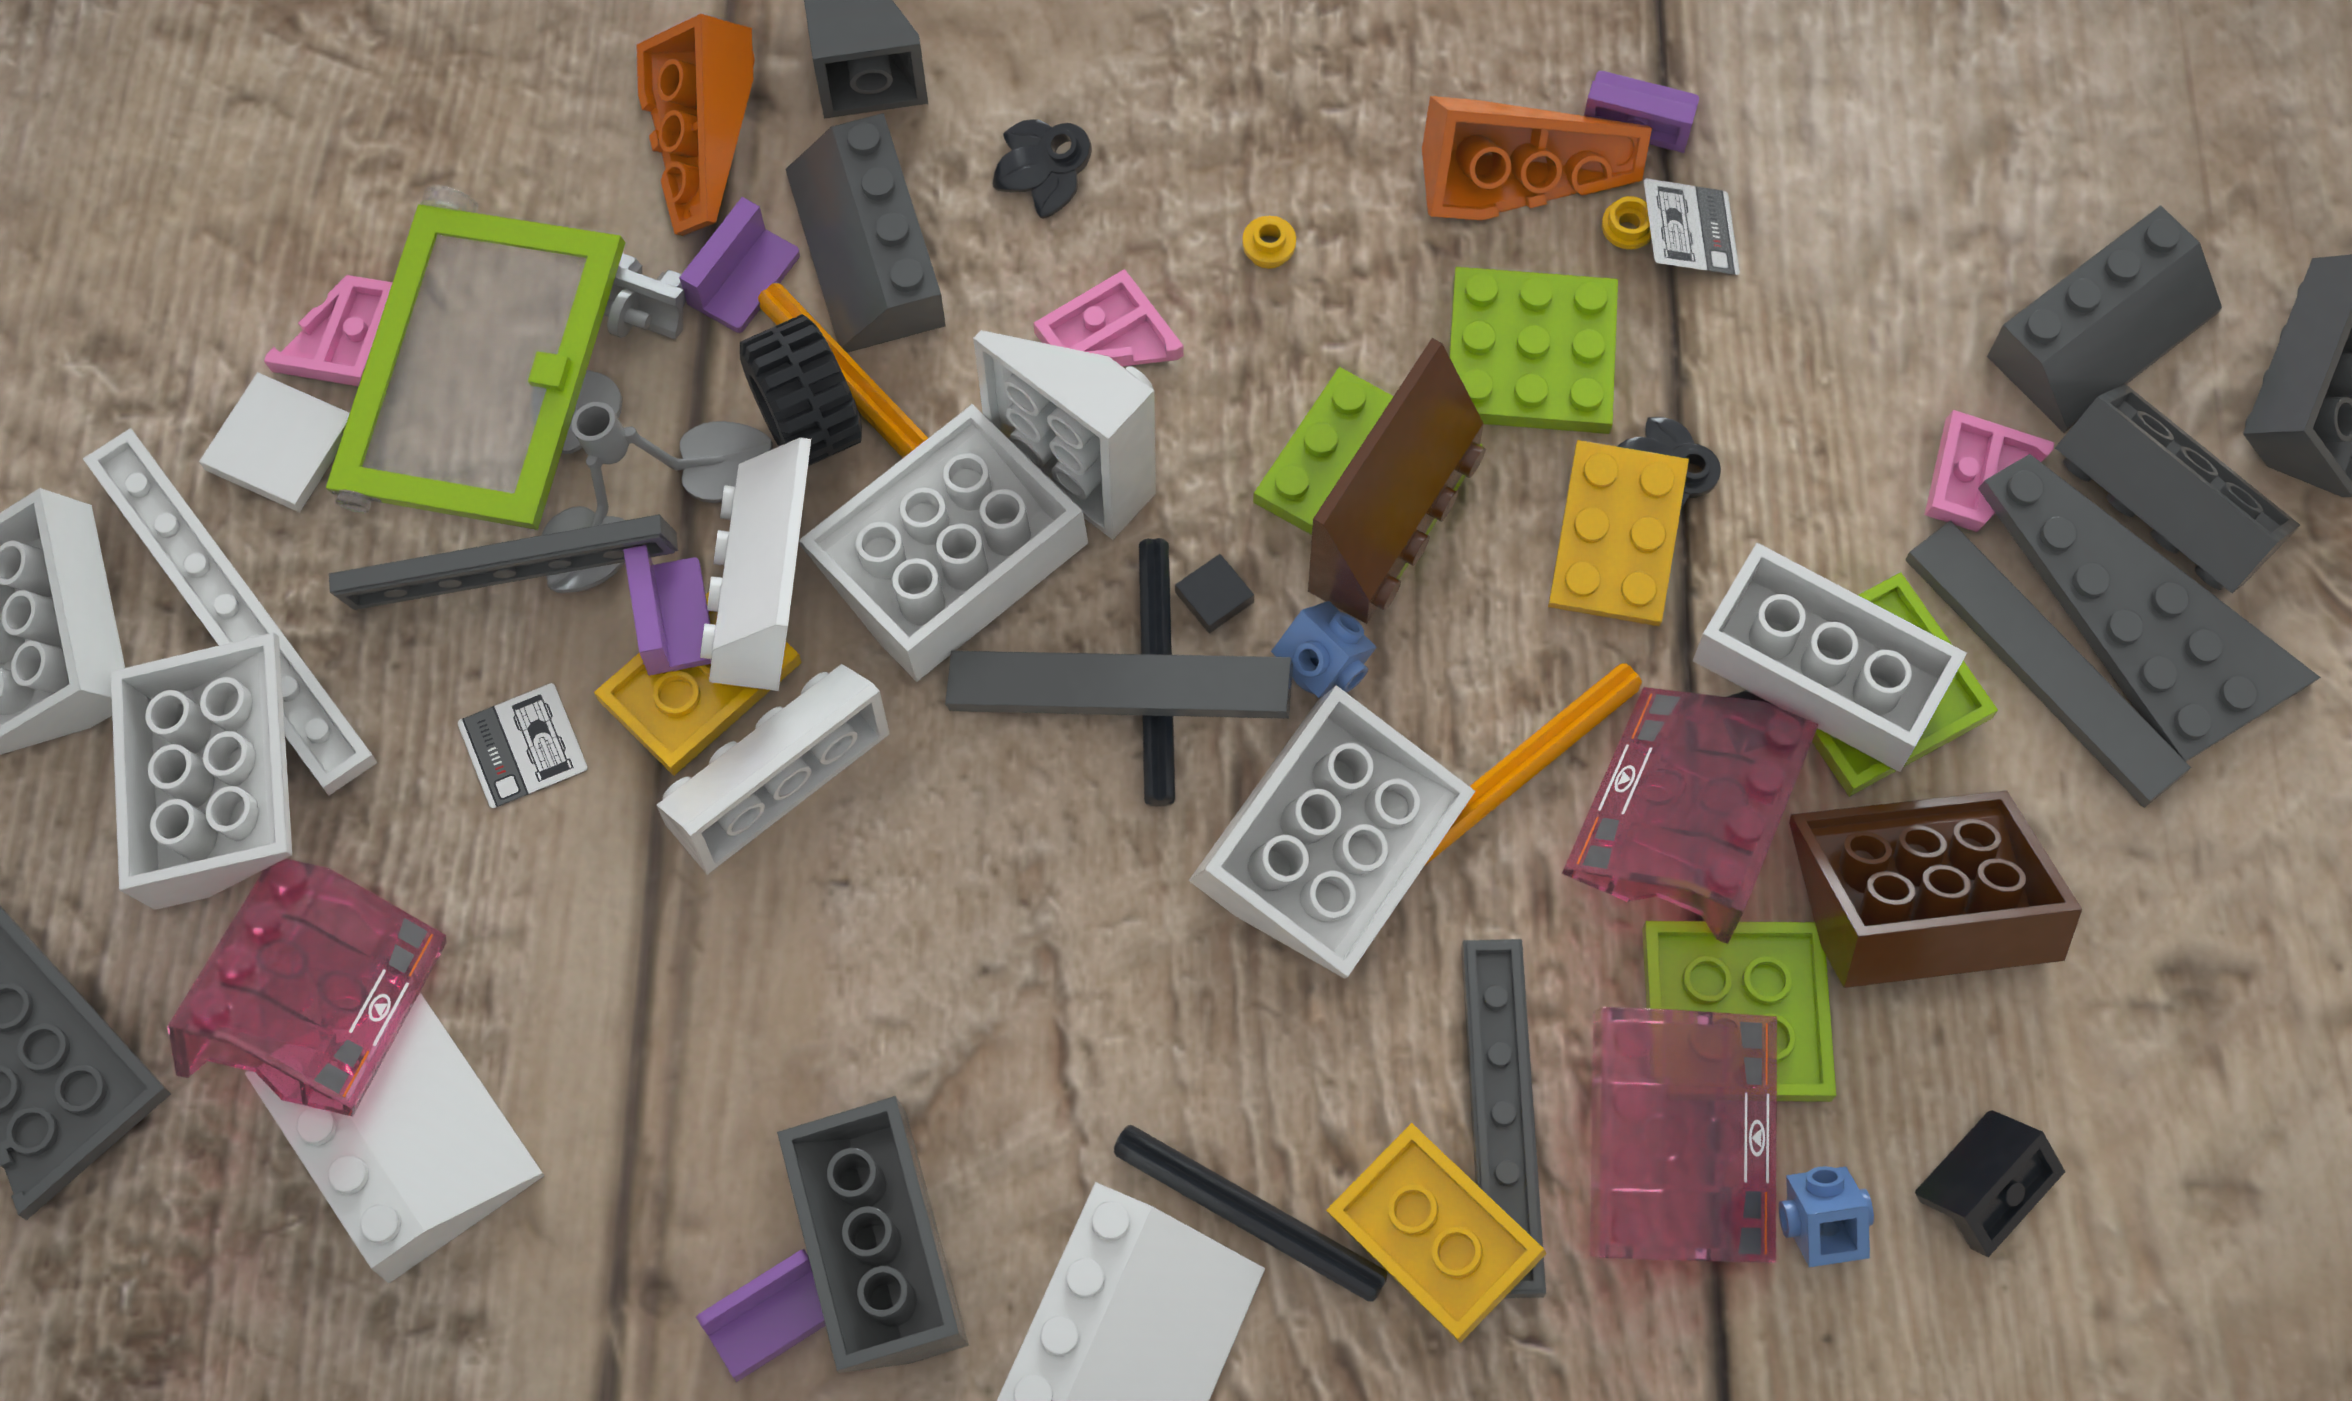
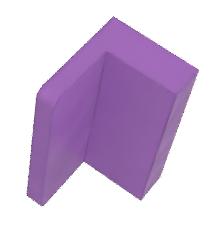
M1598 71L1595 80L1592 81L1584 116L1650 126L1652 128L1650 145L1684 153L1699 102V96L1606 71Z
M741 197L679 277L682 289L685 292L687 305L731 330L741 333L761 309L760 302L758 301L761 291L767 289L772 283L780 284L799 259L800 253L797 246L766 230L760 206Z
M646 545L623 549L639 653L648 675L711 664V659L700 658L704 624H710V618L707 611L706 593L699 559L693 557L653 565Z
M805 1249L796 1252L696 1316L736 1382L826 1326L809 1257Z

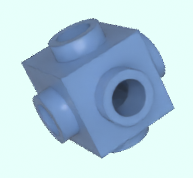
M1330 601L1301 610L1271 652L1276 657H1291L1294 681L1305 691L1321 698L1336 685L1346 693L1356 687L1368 672V667L1364 663L1377 647L1364 635L1362 625L1355 618L1340 612Z
M1823 1166L1813 1168L1805 1173L1786 1175L1787 1200L1780 1201L1778 1207L1780 1224L1786 1238H1794L1808 1266L1816 1267L1869 1259V1226L1873 1225L1874 1222L1872 1201L1866 1189L1858 1188L1847 1167L1833 1168Z

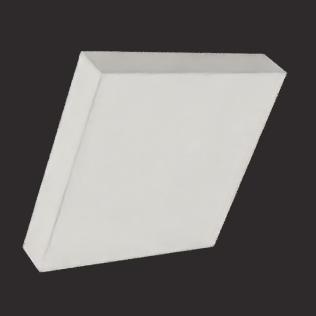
M257 372L199 462L205 471L300 513L336 457L350 413Z

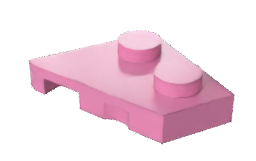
M1125 269L1034 322V333L1041 343L1108 356L1122 367L1174 361L1183 357V344Z
M346 275L328 293V297L323 304L313 308L298 322L302 331L281 352L273 347L266 354L265 364L275 373L359 387L393 282Z
M1953 410L1945 419L1924 515L1947 523L1951 520L1956 526L1978 532L1995 514L1979 491V486L1986 479L2029 454L2042 462L2053 451L2055 442Z

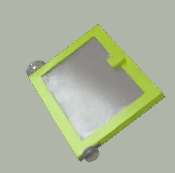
M432 185L426 187L421 204L417 206L326 485V489L331 494L337 495L336 504L353 512L368 513L372 501L538 530L625 247V241L621 235L477 213L478 203L469 195L446 186Z

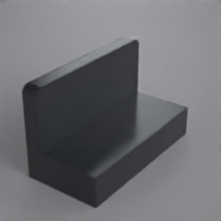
M1991 1110L1978 1121L1916 1189L1915 1194L1922 1204L1952 1217L1970 1249L1989 1258L2066 1171L2043 1131Z

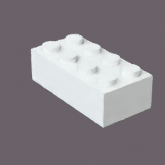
M1756 543L1705 629L1693 662L1901 772L1967 652L1771 549Z

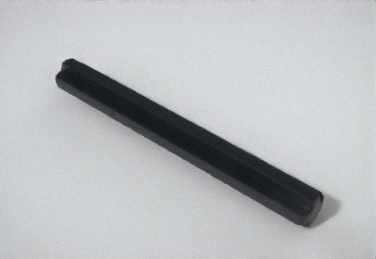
M1147 538L1139 543L1141 654L1172 655L1169 543L1162 538ZM1142 715L1144 801L1149 806H1169L1175 801L1173 716Z
M1127 1125L1117 1138L1114 1145L1116 1157L1367 1301H1374L1380 1294L1388 1275L1386 1270L1133 1125Z

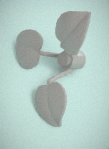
M587 370L562 454H571L579 451L581 448L587 453L586 464L591 471L597 509L594 512L582 506L568 508L555 515L547 523L542 535L625 521L620 517L606 516L609 506L601 466L602 464H614L620 461L625 456L631 443L670 468L684 470L682 483L692 497L703 502L718 503L722 502L724 485L736 487L738 465L772 450L773 442L765 433L751 426L734 422L713 421L698 425L686 432L680 440V452L683 458H674L640 436L634 427H623L618 419L622 410V396L619 388L609 377ZM535 387L533 417L535 425L546 388ZM625 562L546 576L547 584L550 590L558 593L588 590L616 574Z

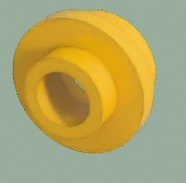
M1626 196L1609 205L1602 219V231L1606 239L1622 249H1638L1649 243L1652 238L1647 202L1638 197ZM1629 222L1635 225L1637 229H1628L1620 224Z
M1258 217L1251 221L1243 232V250L1255 265L1266 269L1277 268L1292 257L1296 248V233L1293 227L1280 217ZM1273 236L1278 238V240L1273 243H1267L1261 237Z

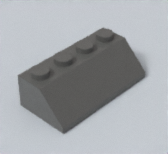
M884 113L831 126L785 170L837 343L848 353L945 327L940 288Z
M2160 205L2002 326L1987 357L2063 433L2066 432L2078 421L2098 396L2128 384L2220 312L2222 305L2200 242Z
M2352 254L2312 258L2305 278L2299 285L2296 301L2288 321L2281 331L2279 344L2269 369L2264 374L2262 387L2252 412L2246 419L2243 435L2269 468L2341 497H2352Z
M2126 384L2098 396L2055 447L2056 450L2066 457L2063 463L2070 472L2084 481L2089 482L2093 479L2109 492L2106 498L2115 509L2128 517L2137 515L2153 528L2150 534L2159 545L2175 554L2181 551L2197 564L2195 567L2197 575L2217 590H2222L2225 587L2233 593L2239 589L2300 526L2298 522Z
M893 1096L778 1131L777 1134L837 1371L841 1373L911 1364L969 1346L908 1116L897 1097Z

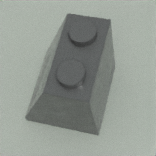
M804 0L812 59L824 119L928 104L919 34L893 0Z

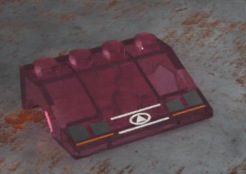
M1643 687L1562 874L1627 902L1657 896L1701 915L1715 938L1728 944L1744 913L1819 724L1763 701Z
M284 859L264 869L168 1024L176 1076L189 1078L207 1061L255 1072L283 1101L353 1117L447 943L446 935L330 868Z
M1601 1007L1593 1011L1590 1256L1618 1259L1776 1263L1777 1016Z

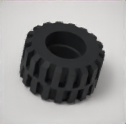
M801 314L740 342V361L761 414L778 447L798 438L811 439L808 466L861 443V419L849 386L826 339L809 318Z

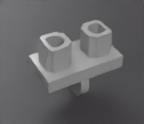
M622 253L604 315L608 316V332L622 338L629 333L632 326H636L676 340L683 330V307L686 303L685 292L679 279L681 274L667 270L662 272L657 280L642 275V265L635 257Z

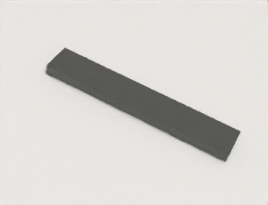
M658 514L329 573V588L331 594L353 610L623 563L625 562L623 549L643 545L647 546L650 557L673 554L675 551H678L677 532Z
M1951 520L1909 552L1906 562L2144 808L2190 770L2191 767Z
M951 651L945 705L949 711L1289 719L1293 663L1291 657Z
M1522 939L1463 940L1461 951L1475 1182L1543 1247ZM1544 1257L1504 1299L1545 1297Z

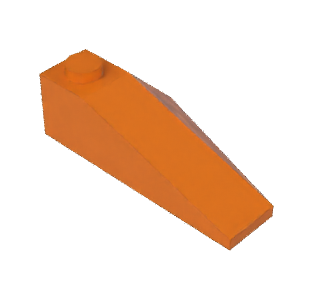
M704 14L692 17L637 44L638 97L642 110L649 111L652 115L655 130L649 135L652 150L661 152L665 170L661 178V185L674 234L681 236L712 225L717 221L754 79L753 67L755 57L752 45V28Z
M1430 96L1422 144L1428 214L1431 217L1482 221L1498 217L1500 212L1525 206L1534 208L1547 205L1549 200L1577 193L1583 196L1642 181L1652 128L1641 124L1482 100Z

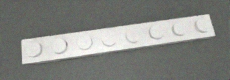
M131 428L84 457L85 463L218 645L275 633L279 636L285 737L328 796L378 763Z

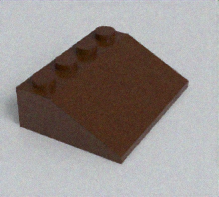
M1434 338L1430 340L1313 518L1308 592L1326 602L1330 601L1338 609L1366 624L1377 607L1385 611L1390 606L1401 585V580L1397 579V576L1406 563L1414 566L1419 561L1430 539V536L1425 534L1434 519L1442 522L1447 517L1458 495V492L1453 490L1462 475L1468 478L1473 476L1486 451V448L1480 445L1484 423L1443 343Z
M2007 790L1791 814L1789 825L1821 947L1843 988L2065 961L2082 908Z

